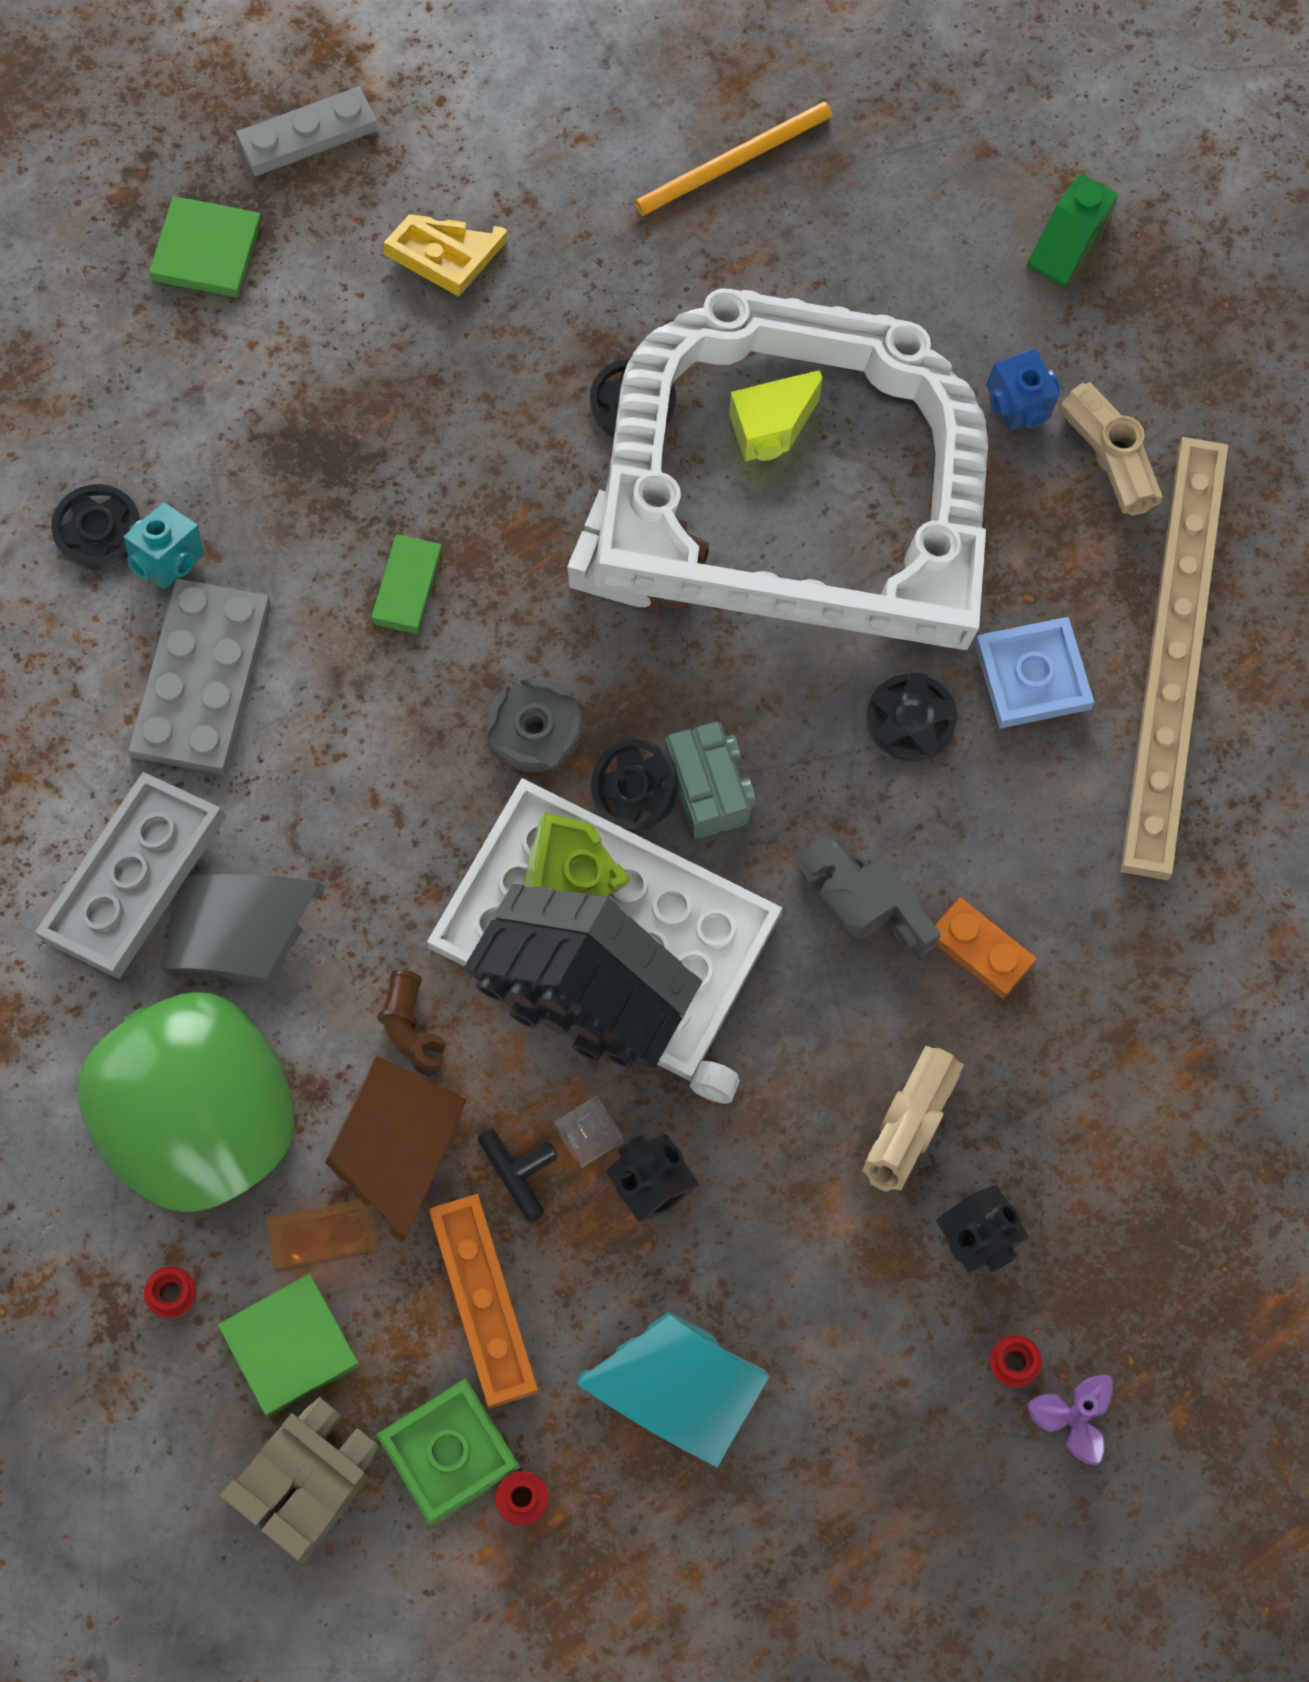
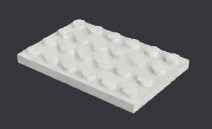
M522 778L427 941L428 948L465 966L492 919L496 920L493 916L513 883L525 885L530 850L536 840L539 817L543 812L591 823L602 838L601 843L616 865L620 864L631 880L625 887L608 898L627 916H630L646 930L654 940L663 945L680 960L688 970L703 981L685 1015H680L682 1020L657 1065L691 1082L697 1067L705 1058L780 918L782 907Z

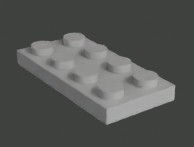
M176 578L128 750L131 758L225 776L271 604L269 595Z
M142 772L34 933L43 942L120 979L227 816L220 807Z

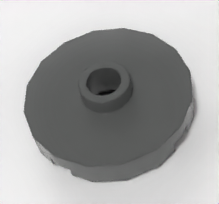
M538 678L524 679L519 684H515L510 688L507 686L501 690L490 704L486 720L490 747L499 759L518 771L531 773L553 770L569 760L580 744L583 727L580 710L570 692L551 680ZM533 723L540 724L543 727L542 731L536 734L528 732L526 728Z

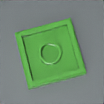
M173 196L149 270L151 281L239 298L261 227V214Z
M310 1273L217 1324L267 1418L359 1367L358 1361Z
M466 1378L376 1434L430 1527L500 1484L509 1474L521 1470Z

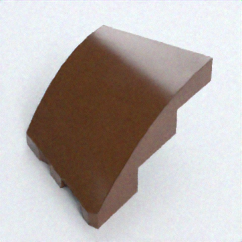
M375 1056L357 1097L340 1126L325 1163L341 1180L350 1184L354 1194L366 1207L371 1203L392 1225L391 1234L403 1242L428 1192L467 1099Z

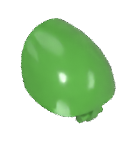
M192 992L160 1001L144 1010L139 1008L124 1017L125 1022L109 1032L86 1057L79 1073L77 1099L82 1119L91 1140L109 1169L123 1183L143 1198L162 1208L178 1212H198L227 1202L245 1192L272 1172L283 1159L291 1144L294 1130V1111L290 1087L283 1065L262 1031L245 1012L229 1000L212 993Z

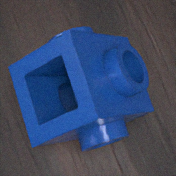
M1036 348L994 363L986 383V387L990 392L989 399L992 409L998 417H1003L1009 431L1024 425L1027 428H1034L1046 422L1051 417V413L1060 396L1058 379L1052 370H1047Z

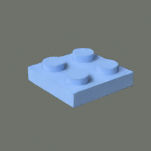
M1069 617L977 635L975 647L999 729L1092 710L1094 699Z

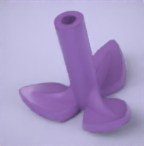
M1110 1375L1094 1376L1081 1382L1074 1390V1405L1071 1408L1057 1394H1042L1028 1402L1027 1407L1031 1418L1044 1430L1054 1432L1067 1424L1071 1427L1066 1446L1073 1456L1089 1465L1097 1466L1101 1463L1105 1453L1103 1435L1098 1429L1087 1422L1092 1417L1104 1415L1111 1404L1113 1380Z

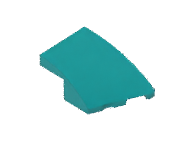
M667 1312L651 1323L642 1335L630 1338L617 1347L616 1353L591 1371L586 1369L580 1373L576 1382L581 1388L627 1418L718 1468L766 1384L769 1375L764 1369L721 1348L713 1334Z

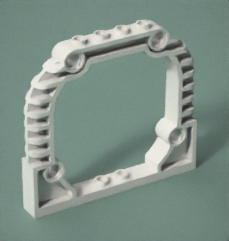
M718 289L707 296L703 308L679 314L673 322L653 330L638 346L627 364L620 389L593 587L967 650L979 630L986 529L982 528L988 437L985 416L975 400L974 392L966 381L958 378L951 372L952 365L947 359L930 349V337L926 330L918 324L894 319L888 315H870L850 311L844 307H826L805 303L795 298L782 299L761 295L751 290ZM753 351L864 371L870 383L881 392L894 397L913 400L918 405L932 428L936 455L931 520L924 523L917 530L904 559L905 569L887 580L880 595L827 586L821 581L813 579L798 581L780 578L776 574L767 571L751 573L697 563L699 546L685 532L675 517L681 498L680 487L676 480L661 471L670 389L672 383L693 363L698 361L715 365H730L741 361ZM646 501L656 502L662 507H653L646 503ZM926 549L936 552L939 556L930 554Z

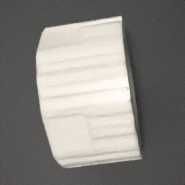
M702 1061L694 1073L690 1088L696 1094L708 1100L726 1104L732 1102L740 1080L738 1074L732 1069L711 1061Z

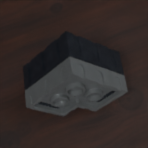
M513 883L493 916L496 920L492 919L463 968L479 981L476 986L477 989L493 1000L506 1003L512 1008L509 1015L522 1025L534 1029L541 1023L556 1033L568 1035L575 1040L572 1048L580 1055L592 1061L598 1062L601 1057H604L628 1069L633 1064L655 1068L682 1020L680 1015H685L703 981L688 970L663 945L654 940L630 916H627L608 897L588 896L582 893L561 892L555 889L535 886L527 887L522 884Z

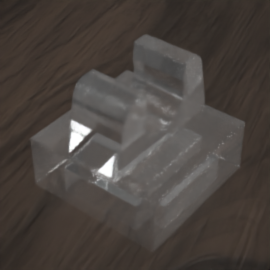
M597 1095L554 1121V1128L580 1168L618 1146L624 1139Z

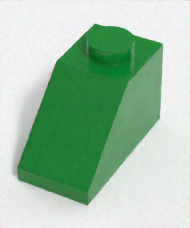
M1079 172L1056 205L1026 267L1065 288L1110 224L1119 194Z

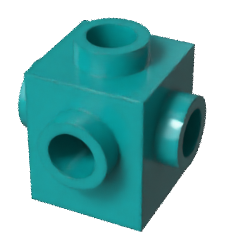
M162 502L143 520L137 521L130 528L129 532L123 536L129 557L127 563L131 570L142 580L150 579L163 589L170 586L176 578L185 576L191 570L194 563L204 555L198 525L165 502Z

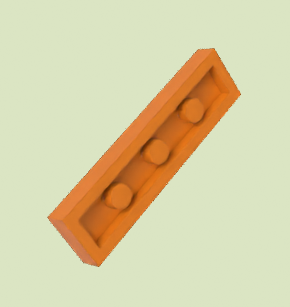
M478 1194L429 1208L488 1409L538 1394L537 1385Z

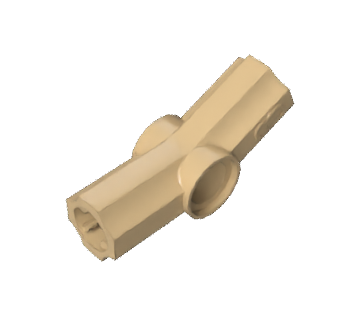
M1091 382L1081 383L1060 403L1058 411L1096 451V461L1107 472L1122 513L1134 516L1147 512L1154 506L1159 505L1163 496L1143 446L1145 437L1143 427L1134 418L1122 416ZM1112 442H1121L1128 448L1116 447Z
M925 1046L902 1092H897L880 1126L879 1132L881 1134L878 1140L876 1139L865 1161L866 1163L862 1171L870 1179L871 1185L885 1192L893 1189L901 1191L920 1153L925 1154L944 1115L941 1111L947 1099L950 1098L964 1066L954 1055L940 1048Z

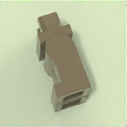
M320 1397L308 1406L299 1417L291 1413L282 1424V1427L269 1439L261 1452L236 1480L233 1479L219 1495L303 1565L306 1564L333 1528L358 1491L370 1479L365 1472L371 1466L380 1449L377 1443L358 1428L339 1451L328 1443L325 1438L342 1419V1415Z

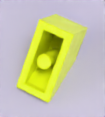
M820 370L731 392L729 416L745 462L754 459L762 461L771 460L790 450L819 402L822 384Z

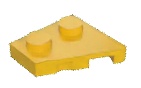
M409 214L384 242L383 255L459 297L505 245L508 230L494 226L493 234L466 230V222L454 220L436 221L431 217Z

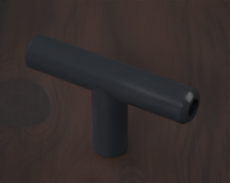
M488 1129L481 1133L477 1139L478 1143L528 1222L536 1221L543 1216L545 1210L525 1178L557 1160L558 1154L550 1142H546L514 1161L495 1130Z

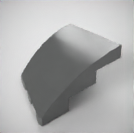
M208 874L187 876L179 890L162 970L175 976L210 972L238 986L272 983L285 962L286 953L295 944L303 930L297 925L299 919L312 897L321 898L325 885L315 880L272 875Z

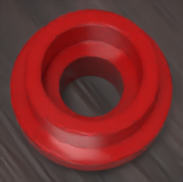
M168 1266L158 1269L148 1278L144 1287L146 1305L152 1313L160 1318L175 1319L181 1317L192 1308L196 1300L197 1289L193 1278L188 1272L179 1267ZM171 1285L178 1286L180 1288L179 1297L173 1302H165L162 1299L163 1290Z
M1009 1335L1000 1339L995 1344L990 1353L989 1364L992 1374L1001 1384L1011 1388H1022L1031 1384L1039 1375L1042 1367V1357L1033 1341L1021 1335ZM1018 1354L1024 1361L1023 1369L1020 1371L1011 1370L1006 1364L1007 1355Z
M518 1471L506 1476L499 1484L495 1497L500 1515L507 1522L517 1526H527L538 1521L544 1515L549 1501L548 1491L544 1482L537 1475L527 1471ZM524 1488L531 1492L532 1501L528 1506L517 1507L513 1504L512 1495L517 1489Z

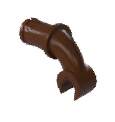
M394 970L391 972V982L384 1010L378 1013L377 1019L384 1025L393 1044L403 1054L411 1058L413 1067L419 1073L432 1075L439 1072L442 1061L428 1059L423 1052L433 1050L443 1053L446 1042L435 1034H426L420 1037L414 1031L417 1019L413 1015L422 977L408 970Z

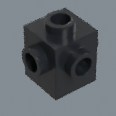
M667 1134L646 1140L644 1135L632 1139L618 1150L621 1158L606 1170L616 1187L618 1195L627 1204L638 1222L670 1211L699 1186L698 1181L685 1163L683 1154L672 1143Z
M997 1185L970 1194L936 1219V1222L949 1241L952 1254L963 1264L968 1273L988 1266L991 1272L1004 1267L1017 1258L1014 1248L1029 1238L1021 1224V1217L1018 1211L1007 1202Z

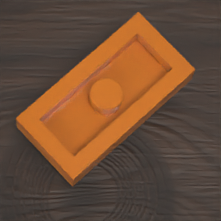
M961 897L935 925L941 933L937 946L1003 1000L1034 966L1037 960L1035 956Z

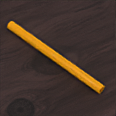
M823 101L635 200L638 212L645 216L832 117L830 107Z

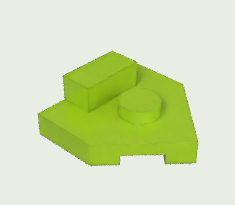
M545 812L539 817L536 840L531 846L524 886L549 888L561 892H576L595 897H609L625 887L631 880L621 865H616L601 843L602 838L591 823Z

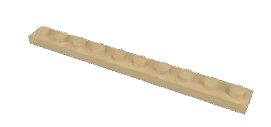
M1182 437L1179 444L1120 870L1123 873L1169 881L1173 872L1228 452L1227 444Z

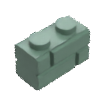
M718 721L696 727L694 730L688 729L668 735L665 738L664 751L670 755L676 765L677 791L693 838H703L717 834L722 830H731L749 823L750 807L756 805V798L750 779L748 777L740 779L735 764L741 762V755L735 736L733 734L725 736L722 724Z

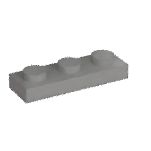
M358 86L236 131V135L255 177L378 131V126L361 87Z

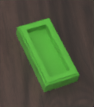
M395 535L371 617L373 625L419 634L442 554L441 544Z

